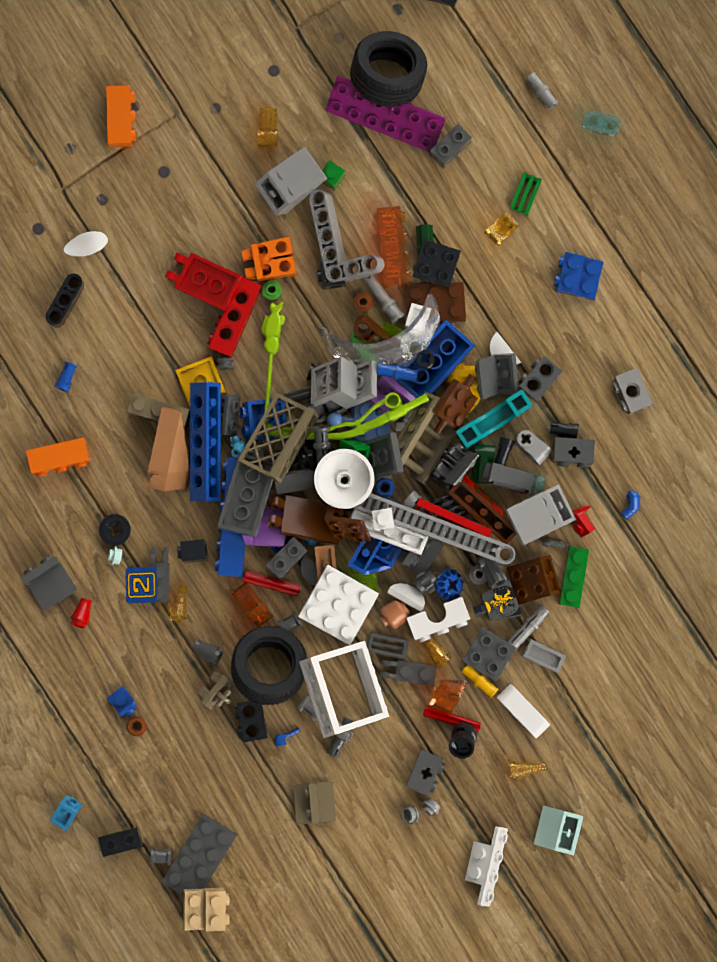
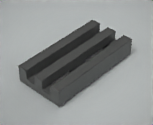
M370 632L367 648L371 653L405 659L409 640ZM373 637L404 643V647L373 641ZM376 645L395 650H400L403 652L401 655L377 649H372L371 646Z

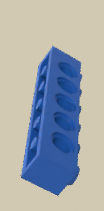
M190 383V501H220L221 383Z

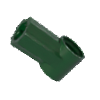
M433 225L416 226L417 258L423 239L434 242Z
M475 444L474 453L478 454L479 457L474 465L473 482L488 484V482L480 481L484 464H491L494 461L495 446Z

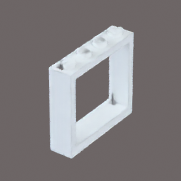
M365 641L299 661L323 738L389 717ZM352 651L373 716L339 727L319 661Z

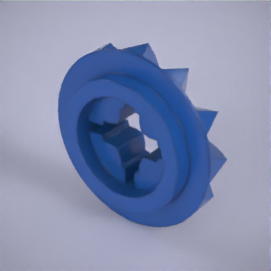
M446 569L439 574L436 580L437 593L444 600L452 601L460 597V593L464 591L462 589L464 581L461 579L462 575L457 570ZM449 581H454L452 584L453 589L448 588L450 586Z

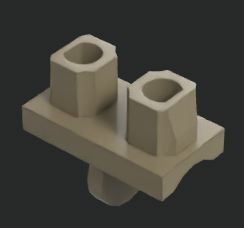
M214 672L209 681L215 686L210 691L206 687H202L197 693L202 700L201 703L211 710L215 705L220 707L224 701L227 704L232 702L228 697L232 693L229 688L234 683L225 675L222 676Z

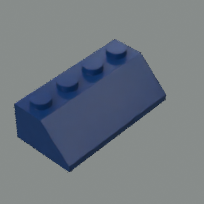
M445 320L403 366V368L418 370L416 382L403 379L396 381L412 394L415 399L422 396L425 391L432 394L476 345L448 320ZM421 350H430L434 355L433 366L429 369H421L416 363L417 355ZM423 355L421 363L426 362L428 364L430 357Z

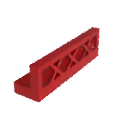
M419 498L415 510L419 511L420 508L428 511L430 516H432V512L438 515L436 518L443 517L447 522L450 520L456 523L454 525H461L465 529L468 528L486 537H490L492 530L421 498Z

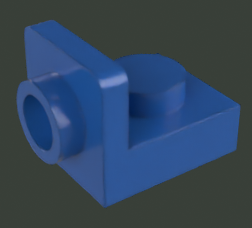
M124 686L107 698L120 717L124 715L129 717L136 711L134 707L138 704Z

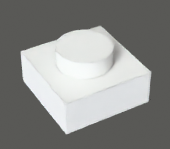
M392 508L372 511L375 531L395 528Z

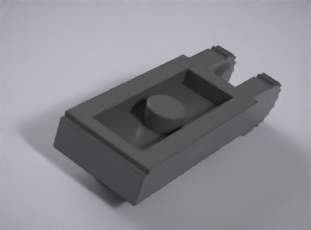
M151 547V563H149V567L157 568L156 603H169V548L164 547L163 563H156L157 550L156 547Z
M382 660L381 662L384 666H396L397 668L396 674L380 672L379 677L434 686L437 666L403 661Z

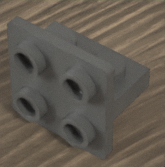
M428 537L422 555L402 549L397 560L416 574L421 570L426 572L444 545L438 540Z

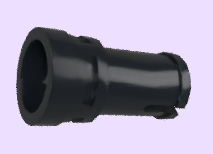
M551 421L550 434L564 435L567 438L577 439L579 424H564Z
M500 437L499 449L494 463L506 466L510 450L512 451L515 441Z

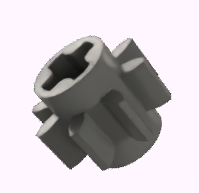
M421 570L415 574L417 580L413 583L422 594L425 591L431 594L436 590L434 586L436 578L429 570L426 573Z

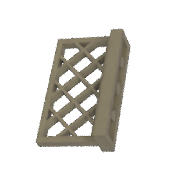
M276 393L237 461L281 484L319 415L314 409L307 408ZM279 400L284 401L287 409L277 412L276 404ZM297 409L304 411L300 418L293 420L291 411ZM288 413L290 421L280 424L278 416ZM275 417L277 426L267 429L265 423L268 419ZM292 425L293 431L291 435L283 437L281 428ZM279 430L280 438L270 441L268 433ZM265 434L267 443L257 446V437ZM282 442V451L274 454L272 445ZM269 447L271 455L260 458L258 450ZM255 451L258 460L246 461L245 458L248 453ZM272 459L273 466L268 472L263 469L262 462Z

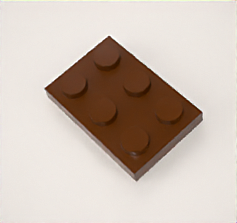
M464 282L451 283L450 288L437 284L405 285L407 317L411 303L431 308L426 324L443 323L445 320H448L450 323L466 322Z

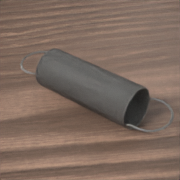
M544 539V542H539L544 543L543 546L563 549L564 546L569 545H565V541Z

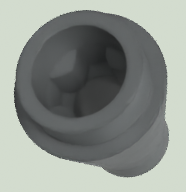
M197 640L192 648L209 664L213 663L216 665L223 655L220 647Z

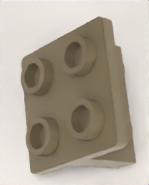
M332 781L296 784L293 786L296 823L298 825L336 821Z

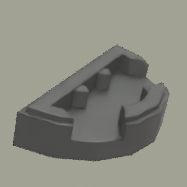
M304 555L300 567L302 576L309 584L315 586L317 583L316 565Z

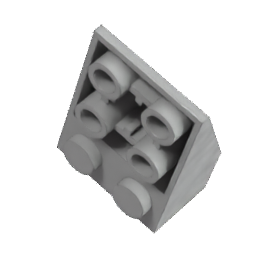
M303 147L267 172L255 183V186L277 216L291 211L321 185L327 177L307 148Z
M559 484L505 510L522 546L576 520Z

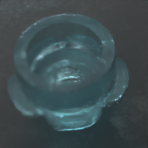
M538 473V476H534L533 480L536 492L537 490L543 491L546 476L540 475V473Z

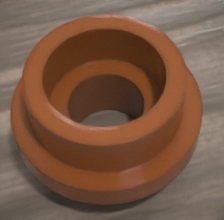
M359 293L355 296L353 304L359 312H367L373 306V299L367 293ZM365 299L367 304L361 305L359 301Z
M132 717L127 723V730L132 736H141L146 731L147 724L141 717ZM136 722L141 726L139 730L133 728Z

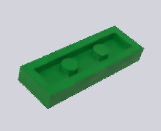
M569 547L559 605L580 608L589 549Z

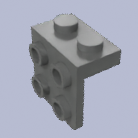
M515 353L493 354L476 361L475 372L477 374V391L480 399H486L497 394L517 393L519 391Z
M50 555L40 561V566L36 568L32 566L24 571V576L21 577L43 610H49L77 590L58 558L55 556L51 558Z

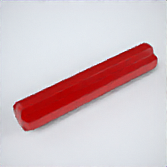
M246 571L243 577V581L293 596H298L301 590L300 585Z
M428 706L424 709V717L454 726L466 722L473 725L477 732L480 730V722Z

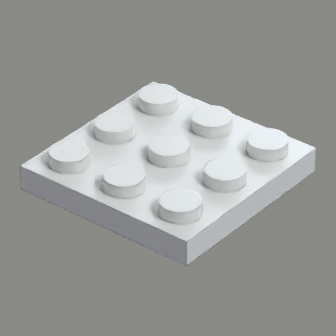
M326 565L298 617L351 645L379 593L335 568Z

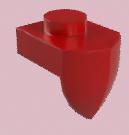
M591 506L578 507L572 511L576 520L571 522L574 531L581 538L595 530L584 514Z

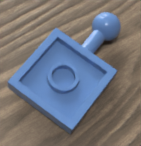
M363 402L351 407V417H342L341 414L333 412L329 414L327 422L330 427L343 422H355L373 405L370 402ZM376 408L361 425L379 417L382 413ZM390 421L353 438L363 442L389 434Z

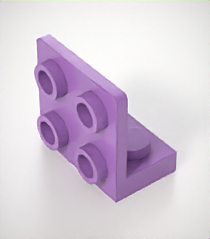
M265 508L256 538L242 535L245 545L284 547L286 535H281L278 528L267 527L269 516L276 515L282 518L283 511Z

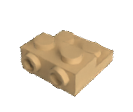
M223 888L183 889L184 931H225V925H229V914L226 913V906H229L230 902L229 894Z

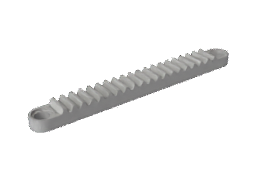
M372 493L363 503L353 507L372 515L374 510L392 508L394 524L500 564L507 565L515 559V550L508 544ZM501 550H510L511 558L509 560H502L500 558Z

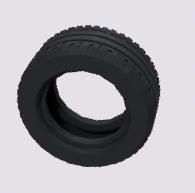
M393 31L373 33L362 39L355 49L350 69L351 81L355 89L368 101L386 107L400 106L412 101L420 93L427 72V58L422 48L413 39L404 34ZM375 60H390L401 65L408 74L402 78H388L374 71L370 63Z
M261 626L247 632L235 646L231 661L232 679L238 691L248 700L262 705H277L291 699L304 682L299 661L307 659V654L303 644L300 643L301 641L290 631H286L284 628L281 629V627L277 628V626ZM267 647L280 650L287 656L291 672L284 680L278 683L266 684L259 682L248 670L247 661L253 652Z

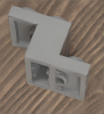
M341 356L311 369V404L314 406L331 400L348 409L377 397V362L372 359L355 365Z

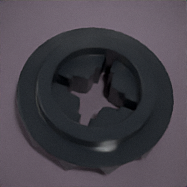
M119 514L108 515L102 520L99 527L102 540L109 545L115 546L125 543L131 532L128 520ZM119 522L118 529L121 530V532L123 533H116L115 536L111 538L112 531L107 527H115V525Z

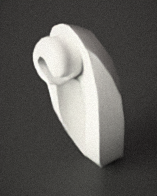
M97 231L82 233L66 244L64 252L71 256H88L103 249L108 242V238L104 233Z

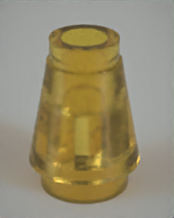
M434 638L424 644L435 666L438 665L439 668H442L452 659L450 652L435 641Z

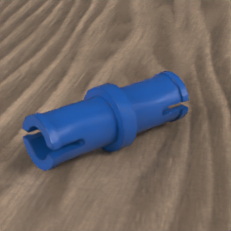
M378 363L377 375L393 377L394 380L403 379L416 382L418 370L403 368L397 364L392 366Z

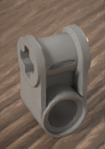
M529 430L521 431L515 438L517 447L538 466L553 452L546 443ZM521 436H528L529 438L527 441L529 442V444L527 442L522 444Z

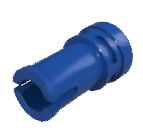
M65 362L60 378L57 379L58 381L54 387L69 392L70 385L72 384L71 379L77 366Z

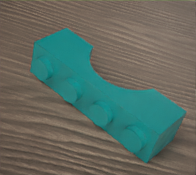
M521 389L483 416L457 430L455 435L464 449L467 450L531 409L533 405Z

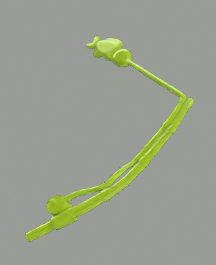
M280 302L278 305L270 304L271 314L265 316L261 328V333L266 338L264 350L269 354L265 412L270 404L272 358L278 352L281 325L285 321V316L279 315L283 302ZM389 393L385 399L374 404L355 422H343L331 426L328 432L341 427H357L345 432L329 433L328 440H343L363 435L365 432L380 427L389 421L393 422L403 417L408 411L429 401V398L425 393L403 405L398 394ZM383 404H386L390 409L379 417L361 425L376 408ZM267 420V422L265 423L267 429L275 426V425L269 424V423H268V420ZM292 427L281 428L283 437L291 435L293 431ZM279 430L268 433L269 436L280 438ZM311 430L306 440H315L313 430Z

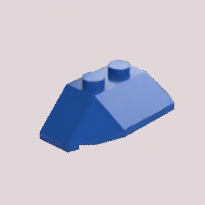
M386 496V498H385V499H388V500H390V501L396 502V501L390 499V498L387 497V496ZM371 537L370 542H360L347 566L363 575L390 569L403 548Z

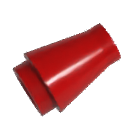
M85 598L80 599L79 604L70 617L71 625L83 629L86 628V625H89L92 601Z

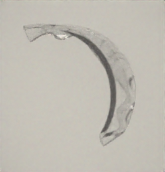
M431 293L427 295L419 315L405 330L381 342L371 344L352 343L334 336L323 325L319 326L327 350L335 359L342 356L355 365L372 359L377 362V367L378 363L392 366L397 364L403 367L412 362L413 358L421 350H425L429 346L430 340L439 326L440 315L437 302Z

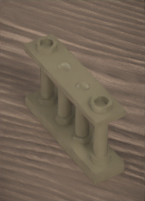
M426 391L424 394H427L429 401L413 410L397 437L402 465H406L413 470L410 477L422 484L426 483L456 432L449 426H445L441 435L433 431L435 428L429 422L434 415L433 410L440 401V398ZM424 430L433 436L428 447L418 441ZM414 447L423 453L418 463L408 458Z

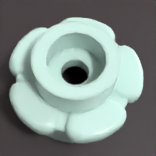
M115 546L109 550L108 561H111V565H119L122 549H118Z

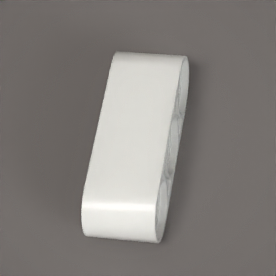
M509 684L496 697L536 739L550 726L547 720L512 684Z

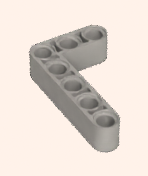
M321 189L312 191L309 195V202L326 278L330 282L345 281L346 283L380 273L384 269L385 264L384 260L379 256L365 255L346 261L332 195L328 191ZM322 194L323 200L319 203L318 198ZM326 213L327 220L323 222V215ZM331 232V239L328 241L327 234ZM333 251H335L336 256H335V258L332 260V259H331V253H332ZM374 259L375 267L372 269L370 263ZM354 265H357L358 269L357 272L354 274L353 267ZM339 270L340 275L336 279L335 272Z

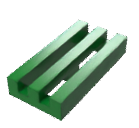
M524 172L509 209L528 216L542 179ZM525 179H528L529 182L519 207H515ZM532 182H536L527 208L523 210L522 207Z

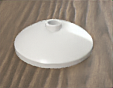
M338 449L325 455L318 463L314 474L315 488L321 499L328 505L339 509L353 508L363 503L371 494L374 486V472L370 462L359 452L350 449ZM344 477L347 478L348 483L342 484L341 479Z

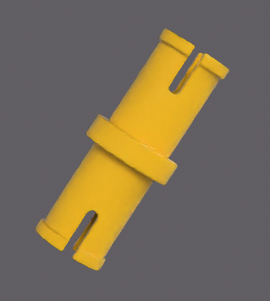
M467 665L461 673L466 675L474 683V686L476 688L479 687L490 699L499 690L486 679V675H482L473 667Z

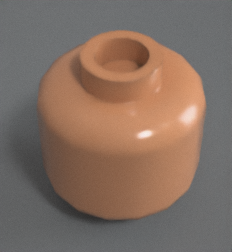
M393 600L381 608L383 615L380 616V619L385 627L389 625L392 629H397L408 622L407 618L410 612L403 601Z

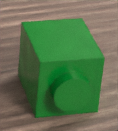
M330 160L322 169L327 177L323 184L335 191L346 176L345 170Z

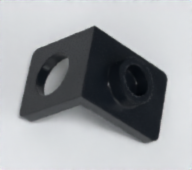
M320 261L321 270L317 271L318 281L323 282V289L346 287L345 281L326 284L323 261Z

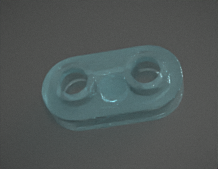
M596 111L587 112L582 121L583 127L587 131L607 136L617 135L622 126L617 116ZM589 120H595L596 124L590 125ZM608 124H613L615 128L609 129Z

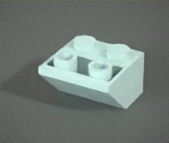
M543 805L534 844L574 855L583 816Z

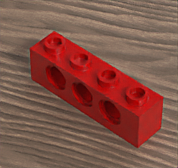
M243 278L227 312L224 311L223 315H219L216 320L215 326H217L215 334L211 333L207 341L209 350L227 358H232L262 290V285ZM241 294L247 297L246 302L243 304L236 302L237 296ZM232 312L238 313V320L230 321L228 319L229 314ZM229 330L231 337L229 339H222V331Z

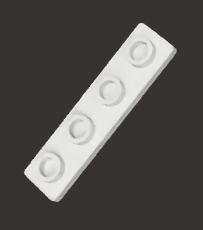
M495 827L491 845L473 842L465 880L482 885L478 905L490 906L493 901V891L499 876L498 869L503 859L502 852L508 838L507 828Z

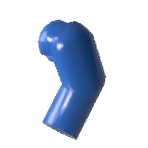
M634 490L628 491L626 497L629 500V506L621 512L626 520L640 508V495Z

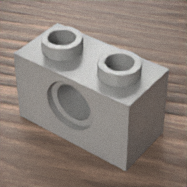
M638 368L614 378L615 382L612 384L615 392L621 395L622 400L620 404L624 412L627 411L630 415L652 405ZM628 387L634 388L636 396H628L626 389Z

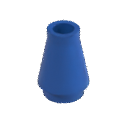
M381 478L375 484V491L380 497H389L394 492V483L388 478ZM382 486H387V487H388V491H387V492L382 491V490H381V487H382Z

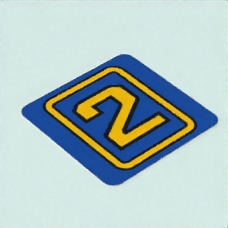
M156 567L126 569L127 603L157 602Z

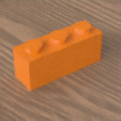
M130 85L106 86L108 145L110 148L133 147V141H136V130H132V122H136L135 110H132V103H135V91H131Z
M84 437L26 450L30 472L37 477L47 476L49 471L56 470V473L65 472L67 467L75 466V469L86 467V463L91 462L87 442Z

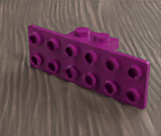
M340 75L336 77L325 109L329 113L428 152L437 144L446 120L441 115L413 105L412 101L395 107L374 104L361 96L350 79Z

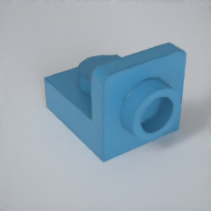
M66 795L59 803L50 821L67 831L83 805L75 798Z

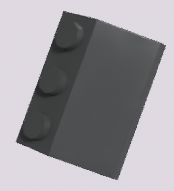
M282 450L273 451V453L276 454ZM300 453L297 454L281 484L275 482L277 494L316 489L314 483L316 469L311 470L307 464L304 465Z

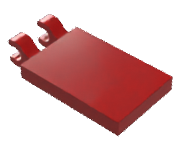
M176 252L173 260L184 265V268L180 275L170 270L165 275L168 280L176 283L174 288L227 312L244 277L196 254L190 253L188 258Z

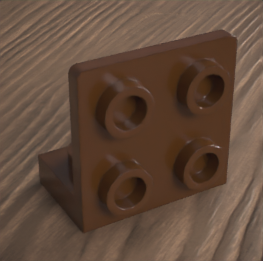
M328 505L324 519L333 537L339 540L346 538L353 539L356 542H370L371 536L363 520L348 518L343 509Z
M551 555L507 567L518 605L561 593Z

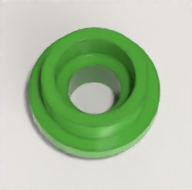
M270 280L263 285L262 292L265 298L276 300L282 293V287L277 281ZM270 287H275L276 291L274 293H270L268 289Z

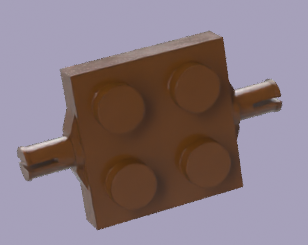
M469 374L463 384L453 379L436 405L433 413L437 415L439 423L433 431L438 435H441L445 426H449L457 431L475 405L478 398L470 389L476 380L474 376Z

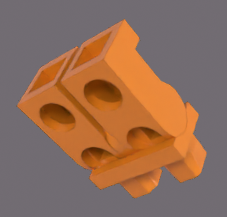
M290 237L252 244L251 248L241 251L244 262L254 260L255 267L245 269L246 279L248 280L257 279L261 282L297 276Z

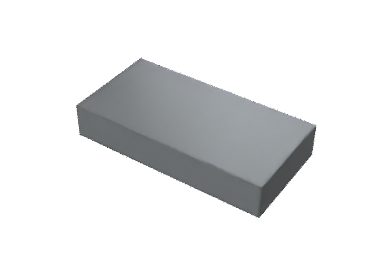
M530 639L522 657L558 674L566 655Z

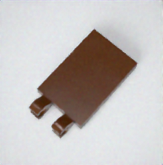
M287 495L285 501L279 497H272L270 509L283 511V516L280 518L276 515H270L267 527L280 529L281 535L335 545L339 544V539L333 537L324 519L327 511L326 506L328 507L327 503Z

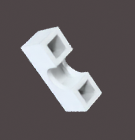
M460 597L443 604L446 616L439 623L431 622L425 611L408 617L407 621L414 640L419 639L421 643L431 639L430 635L437 632L439 636L449 632L448 628L456 625V628L468 625L467 620H470V616L463 598Z

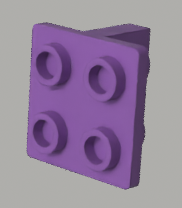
M382 376L377 382V397L368 401L374 405L385 399L387 394L396 393L404 405L414 400L415 397L394 378ZM386 404L377 408L382 414L390 410Z

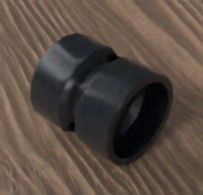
M466 722L456 724L453 727L449 741V751L454 757L465 759L473 754L477 740V730L475 727Z

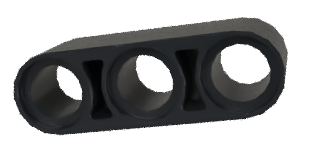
M70 274L66 277L46 313V320L52 327L59 328L64 325L84 289V281L78 274ZM74 279L80 282L77 288L70 287V282ZM64 296L70 297V302L67 305L60 304ZM59 313L60 320L58 322H51V316Z

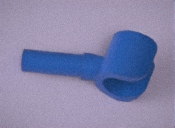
M299 727L288 733L275 736V745H286L285 738L301 732Z

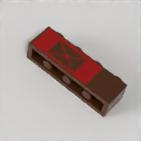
M465 474L460 483L449 487L448 493L486 528L491 529L492 533L500 541L508 544L517 535L506 511Z

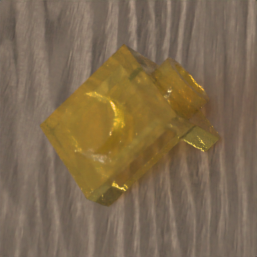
M505 211L484 233L499 246L513 234L519 224L513 216Z

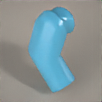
M233 435L229 439L232 448L231 454L233 457L238 458L239 453L243 452L246 444L243 440H240L238 435Z

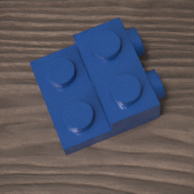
M565 252L564 256H560L558 267L561 268V273L556 275L554 286L557 287L556 292L595 300L603 261Z
M265 400L246 401L240 407V417L244 418L245 425L242 427V436L246 438V442L249 441L264 415ZM279 400L276 404L277 412L285 409L284 401ZM286 413L278 416L280 424L287 422ZM275 417L268 419L269 424L277 426ZM266 435L258 436L256 442L266 441ZM269 436V439H279V437Z

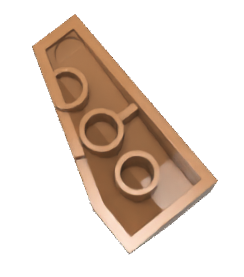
M161 407L145 487L161 491L187 489L190 463L188 461L181 410Z

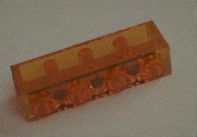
M400 206L377 208L380 252L385 264L382 270L384 288L405 287L407 281H411L410 269H406L405 263L409 261L408 250H404V242H407L406 230L402 231V223H405V212L401 211Z

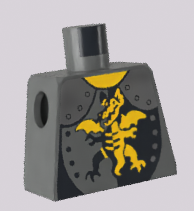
M510 580L499 588H492L481 595L483 603L472 606L476 618L487 614L489 621L522 615Z

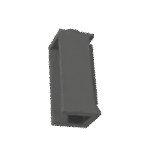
M492 462L491 464H484L480 482H488V484L520 494H530L535 485V475Z

